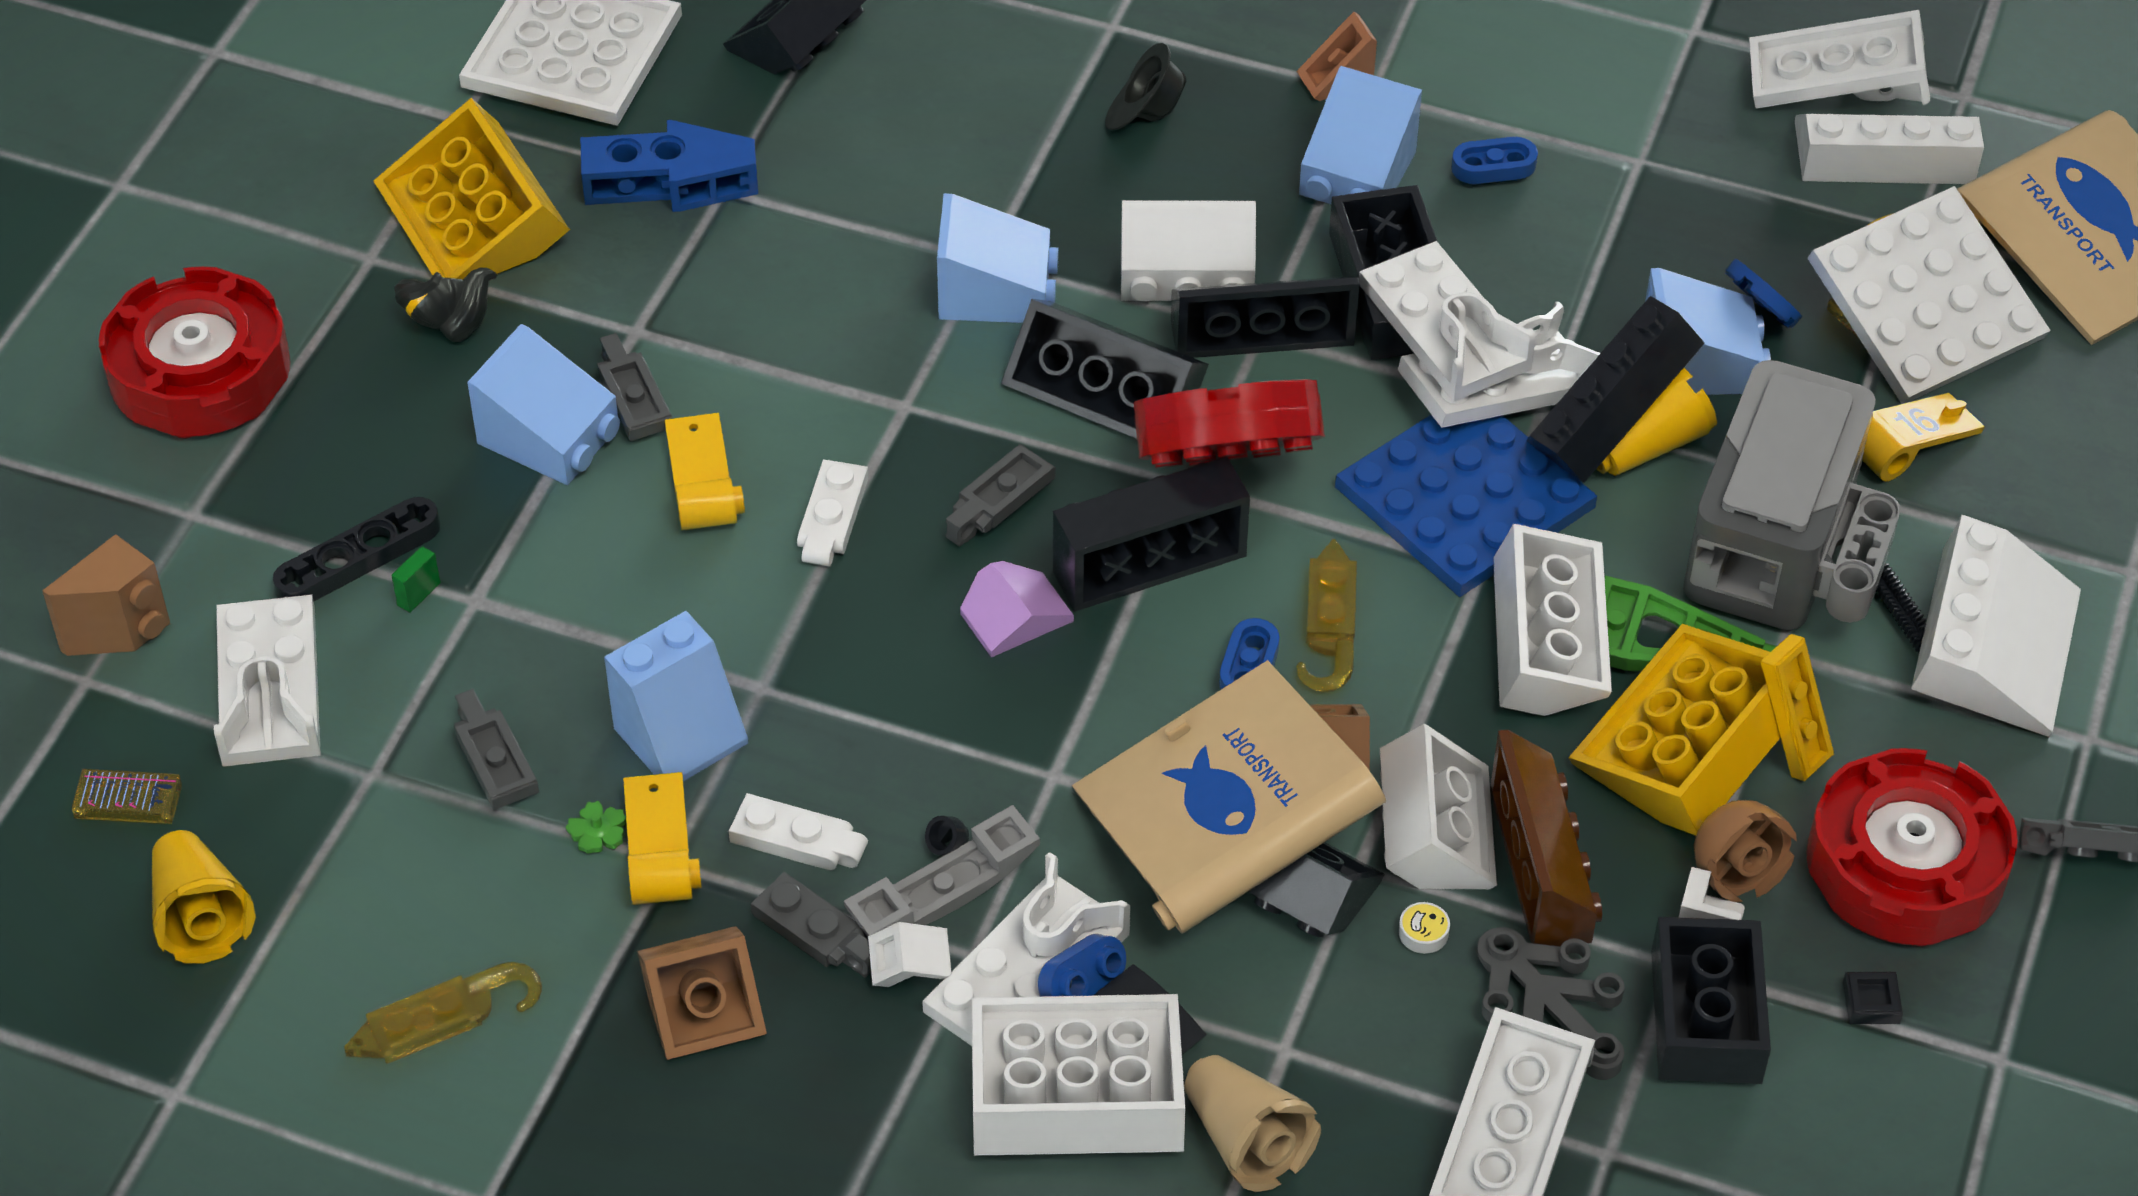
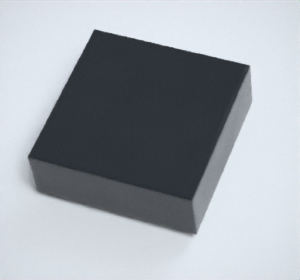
M1845 972L1843 987L1849 1024L1901 1023L1903 1011L1896 972Z

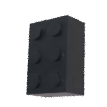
M1658 917L1651 950L1658 1080L1762 1084L1771 1052L1761 921Z

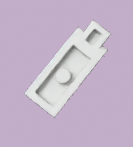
M823 459L798 534L797 546L803 547L802 562L830 567L835 553H845L869 479L867 466Z
M748 793L729 829L730 843L826 870H834L837 864L849 868L857 867L868 844V839L863 834L854 832L853 826L845 820Z

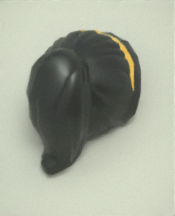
M478 268L471 271L464 279L444 278L438 272L427 282H421L416 279H402L394 287L396 292L395 299L408 313L410 318L418 324L432 329H440L445 337L452 342H461L467 339L481 325L487 310L489 281L496 279L497 273L489 268Z

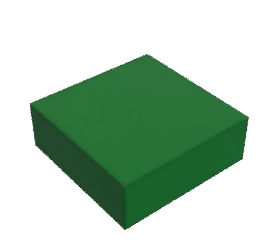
M424 546L419 548L392 574L397 606L409 613L441 583L436 555Z

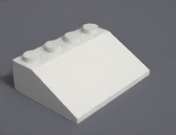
M1961 515L1943 548L1911 689L2050 737L2054 728L2081 589L2008 530Z
M1178 994L972 998L974 1156L1184 1152L1185 1097Z

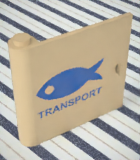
M2111 110L2104 111L1957 188L1980 225H1984L2091 345L2138 320V134L2123 116Z
M1268 660L1072 785L1076 794L1153 889L1159 901L1154 903L1152 907L1164 927L1169 931L1176 926L1181 934L1386 803L1382 789L1365 764Z

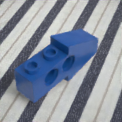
M667 120V132L580 137L581 176L585 205L671 200L672 212H680L758 194L755 139L674 120Z

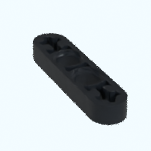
M413 497L404 500L283 563L273 574V584L277 598L312 594L313 601H316L430 541L440 530L439 515L435 503L424 497ZM376 535L387 536L390 539L388 543L381 547H370L365 544L369 538ZM342 556L349 559L345 566L338 569H331L325 566L326 561L333 557ZM294 581H295V582H296L297 584H299L300 586L296 587L295 584H293V583H291V582H294Z

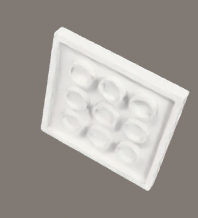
M506 0L459 74L461 88L618 126L682 16L681 3L670 0Z
M1955 186L1816 248L1807 258L1901 404L1908 403L2042 340L2051 331Z

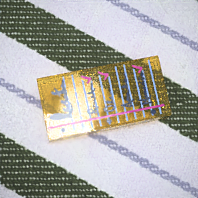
M82 769L72 804L74 818L172 824L182 787L180 775Z

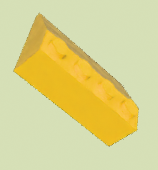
M472 98L373 180L432 275L438 272L444 278L464 279L471 271L478 268H489L498 274L539 257L570 231L499 122Z
M1681 624L1569 756L1571 763L1659 822L1697 836V832L1705 819L1718 807L1729 801L1781 738L1760 662L1770 651Z

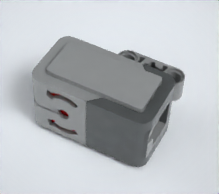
M1767 360L1754 366L1699 502L1683 585L1685 595L1691 601L1786 630L1797 629L1806 622L1815 596L1826 599L1828 612L1842 622H1857L1865 618L1888 558L1900 515V505L1893 496L1856 484L1876 400L1874 394L1867 387L1779 361ZM1842 545L1836 564H1834L1832 557L1836 546Z

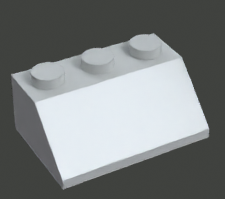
M1122 200L1121 301H1171L1172 289L1255 283L1256 201Z
M1425 723L1381 747L1380 779L1382 791L1386 798L1382 812L1386 868L1418 889L1489 890L1497 886L1488 765Z

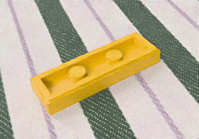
M1790 634L1760 662L1790 775L1792 778L1805 782L1834 755V750L1805 638Z

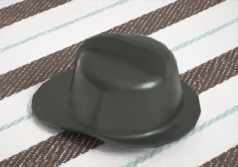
M1162 42L1154 44L1138 60L1129 80L1107 112L1105 124L1108 129L1112 131L1120 129L1136 117L1149 121L1160 120L1173 111L1185 87L1186 76L1170 61L1171 52L1168 45Z

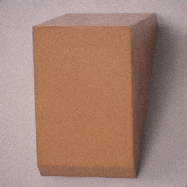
M1353 12L1296 72L1314 99L1318 101L1325 100L1328 97L1340 66L1374 75L1377 40L1360 15Z

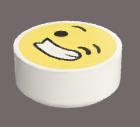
M1418 902L1408 906L1402 912L1399 922V937L1408 949L1417 953L1427 954L1440 950L1446 944L1449 937L1450 919L1441 907L1429 902Z

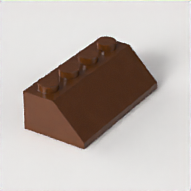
M1500 730L1497 736L1490 793L1530 941L1534 944L1561 947L1569 939H1580L1586 943H1592L1595 924L1602 921V904L1598 892H1591L1588 881L1591 878V867L1586 851L1580 852L1578 848L1579 823L1577 815L1574 811L1568 812L1566 801L1568 800L1566 776L1563 772L1557 773L1553 756L1550 752L1510 730Z

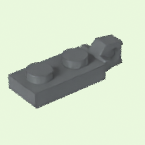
M617 333L599 338L602 346L601 356L604 362L597 363L599 378L603 386L616 396L618 417L629 440L633 441L665 431V420L672 419V416L641 352L627 354Z
M1019 444L959 492V500L953 506L954 513L946 518V538L960 547L975 537L978 530L986 533L991 528L994 529L1054 480L1056 467L1022 444Z
M474 689L455 695L459 708L457 711L462 720L454 723L456 737L493 810L539 793L537 779L501 710L496 711L493 708L484 711Z
M2022 818L2019 847L2021 850L2047 855L2054 848L2065 846L2068 847L2067 853L2082 857H2097L2098 850L2117 851V858L2138 862V826L2066 819L2053 821Z
M783 872L751 902V912L754 917L826 968L830 964L838 966L843 962L864 978L871 973L869 942L866 939V934L857 922L787 873Z

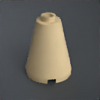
M1211 1055L1199 1059L1188 1070L1184 1084L1185 1092L1232 1177L1244 1189L1254 1192L1274 1189L1281 1185L1276 1177L1281 1176L1288 1169H1291L1296 1174L1305 1166L1315 1151L1321 1135V1125L1315 1120V1114L1317 1113L1306 1101L1219 1055Z

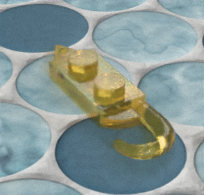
M1335 539L1330 541L1316 559L1310 558L1306 643L1314 651L1324 655L1335 656L1334 672L1328 677H1315L1307 671L1303 662H1299L1296 665L1297 675L1302 683L1320 692H1330L1342 688L1350 680L1354 670L1357 561L1350 560Z
M518 962L501 963L464 979L460 975L365 1014L367 1021L344 1046L345 1054L349 1057L384 1058L386 1064L478 1027L482 1025V1021L489 1016L492 1010L490 989L513 980L522 981L528 986L527 996L516 1006L519 1012H524L533 1007L540 999L542 992L541 978L533 968Z

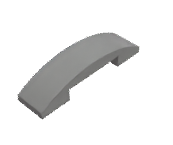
M1014 805L971 828L973 840L895 884H892L887 877L879 880L844 900V906L867 937L897 922L927 925L974 900L1006 877L1040 845V838Z

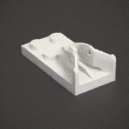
M1919 10L1749 37L1753 98L1756 109L1851 93L1867 101H1890L1898 98L1920 101L1923 105L1930 102L1924 53L1925 43ZM1892 87L1888 92L1880 91L1882 88Z
M1437 241L1360 271L1359 283L1361 288L1453 402L1532 370L1536 341L1535 332L1532 327L1525 329L1498 314Z
M1555 302L1553 309L1546 315H1537L1518 323V325L1525 329L1531 327L1533 329L1541 325L1539 329L1534 330L1536 341L1532 370L1454 402L1415 353L1401 356L1398 371L1437 423L1443 428L1555 405L1600 353L1563 338L1558 329L1563 317L1564 307L1560 302Z
M312 594L217 605L219 724L214 725V735L222 766L321 756L315 606Z
M1048 853L1045 855V878L951 972V975L945 978L923 1000V1013L972 1046V998L1040 997L1038 991L1039 974L1045 963L1091 934L1112 936L1120 940L1121 943L1129 936L1130 905L1123 900L1105 903L1097 902L1059 877L1058 858L1054 854Z
M1495 1007L1429 1196H1544L1587 1067L1591 1066L1593 1060L1595 1040Z

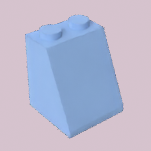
M1340 66L1301 163L1299 195L1331 204L1333 196L1397 188L1416 153L1422 90Z
M943 194L937 252L939 319L1023 323L1031 299L1055 303L1056 280L1049 279V274H1057L1058 248L1050 247V229L955 194Z
M1651 268L1646 300L1652 296L1679 312L1705 342L1684 367L1693 376L1686 382L1695 393L1703 388L1707 395L1743 394L1754 366L1762 361L1771 360L1769 348H1762L1764 320L1762 315H1756L1753 297L1665 269Z
M523 324L516 328L467 382L477 444L567 486L579 472H583L589 467L597 451L605 442H610L619 430L620 419L618 417L616 396Z
M687 611L682 612L604 657L614 730L654 775L682 772L683 781L748 744V737L715 643Z

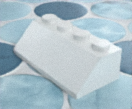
M1799 114L1795 116L1802 181L1967 184L1977 178L1984 150L1979 117Z
M1513 524L1493 558L1500 707L1546 716L1608 698L1612 689L1602 542Z

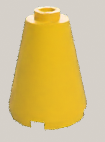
M1685 368L1680 371L1597 467L1599 472L1603 474L1608 472L1614 476L1620 475L1706 436L1717 425L1716 413L1709 397L1703 388L1697 393L1694 392L1686 382L1693 376Z
M186 830L172 831L162 836L155 843L152 849L153 933L158 946L163 952L165 949L169 953L174 954L175 960L183 963H207L224 958L233 952L231 949L232 944L242 935L244 940H246L252 932L256 914L251 896L196 834Z

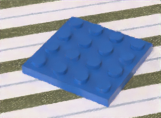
M1429 415L1338 473L1335 480V488L1459 597L1494 575L1493 558L1513 524L1558 533L1596 507L1597 495L1549 459L1543 452L1526 441L1528 436L1503 415L1441 428L1432 415Z

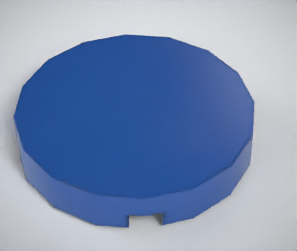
M1734 259L1725 269V274L1733 279V283L1745 294L1753 297V301L1760 307L1776 315L1777 321L1785 327L1793 328L1803 317L1783 296L1738 259Z

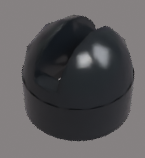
M934 817L926 827V845L932 853L944 856L969 841V830L956 817ZM952 840L948 846L945 845V843Z

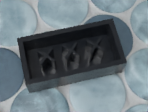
M1418 185L1332 197L1329 235L1343 277L1359 278L1360 271L1437 241ZM1359 286L1357 320L1370 359L1376 360L1414 354L1370 297Z
M1226 456L1210 462H1202L1194 467L1166 476H1157L1150 481L1134 486L1116 489L1108 494L1083 502L1068 504L1063 508L1053 511V573L1075 612L1247 556L1250 495Z

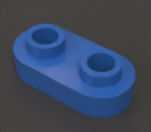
M1522 137L1469 141L1458 145L1454 149L1451 170L1457 179L1468 184L1523 179L1532 175L1536 170L1538 150L1534 143Z
M1250 618L1241 621L1235 626L1220 668V690L1267 660L1273 666L1275 665L1280 637L1277 628L1272 623L1260 618Z
M1091 934L1045 963L1039 974L1038 991L1040 997L1094 996L1096 992L1125 970L1126 952L1123 944L1112 936Z

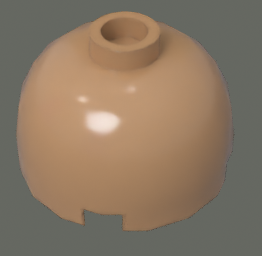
M1752 800L1731 801L1718 807L1705 819L1699 828L1694 842L1696 866L1699 869L1711 871L1709 885L1725 899L1733 902H1743L1738 896L1755 889L1756 897H1760L1776 886L1792 866L1795 855L1789 849L1791 838L1797 842L1796 832L1790 823L1777 811L1762 803Z

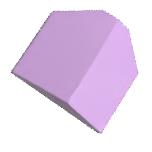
M1005 561L990 563L978 571L960 608L961 616L990 657H994L1074 621L1073 613L1043 572Z

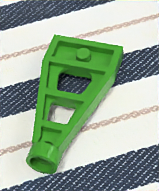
M1606 575L1604 577L1610 667L1626 671H1642L1661 649L1644 647L1637 641L1642 621L1647 616H1658L1675 624L1678 628L1681 624H1685L1770 652L1777 647L1765 643L1764 639L1651 586Z

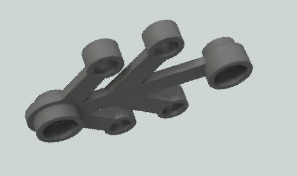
M1497 927L1486 931L1480 937L1477 946L1478 958L1484 968L1490 972L1489 990L1483 997L1481 1009L1484 1019L1490 1023L1494 1009L1489 1005L1493 1003L1502 1004L1505 1007L1503 1010L1512 1012L1514 1001L1508 993L1510 975H1512L1525 988L1524 1017L1543 1023L1545 1009L1565 1030L1594 1039L1593 1060L1591 1066L1587 1067L1586 1073L1599 1080L1611 1079L1618 1075L1624 1059V1048L1621 1042L1610 1033H1598L1566 999L1596 1002L1605 1008L1616 1007L1623 998L1625 984L1622 978L1617 974L1609 972L1598 975L1595 981L1543 975L1532 965L1561 966L1568 973H1581L1588 968L1591 955L1589 945L1583 940L1569 939L1561 947L1527 943L1520 933L1506 927ZM1496 947H1505V948H1508L1509 950H1507V951H1502V950H1499V949L1496 948ZM1577 953L1582 958L1578 960L1571 959L1567 954ZM1611 987L1616 992L1613 994H1608L1603 992L1600 988ZM1597 1050H1607L1610 1054H1601Z

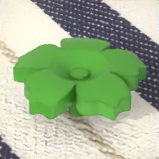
M588 801L585 808L579 812L580 818L568 819L566 831L572 836L573 841L579 842L578 849L588 854L601 852L603 845L606 848L615 849L623 843L624 830L622 827L626 824V816L623 809L616 810L613 807H609L603 813V808L599 801Z

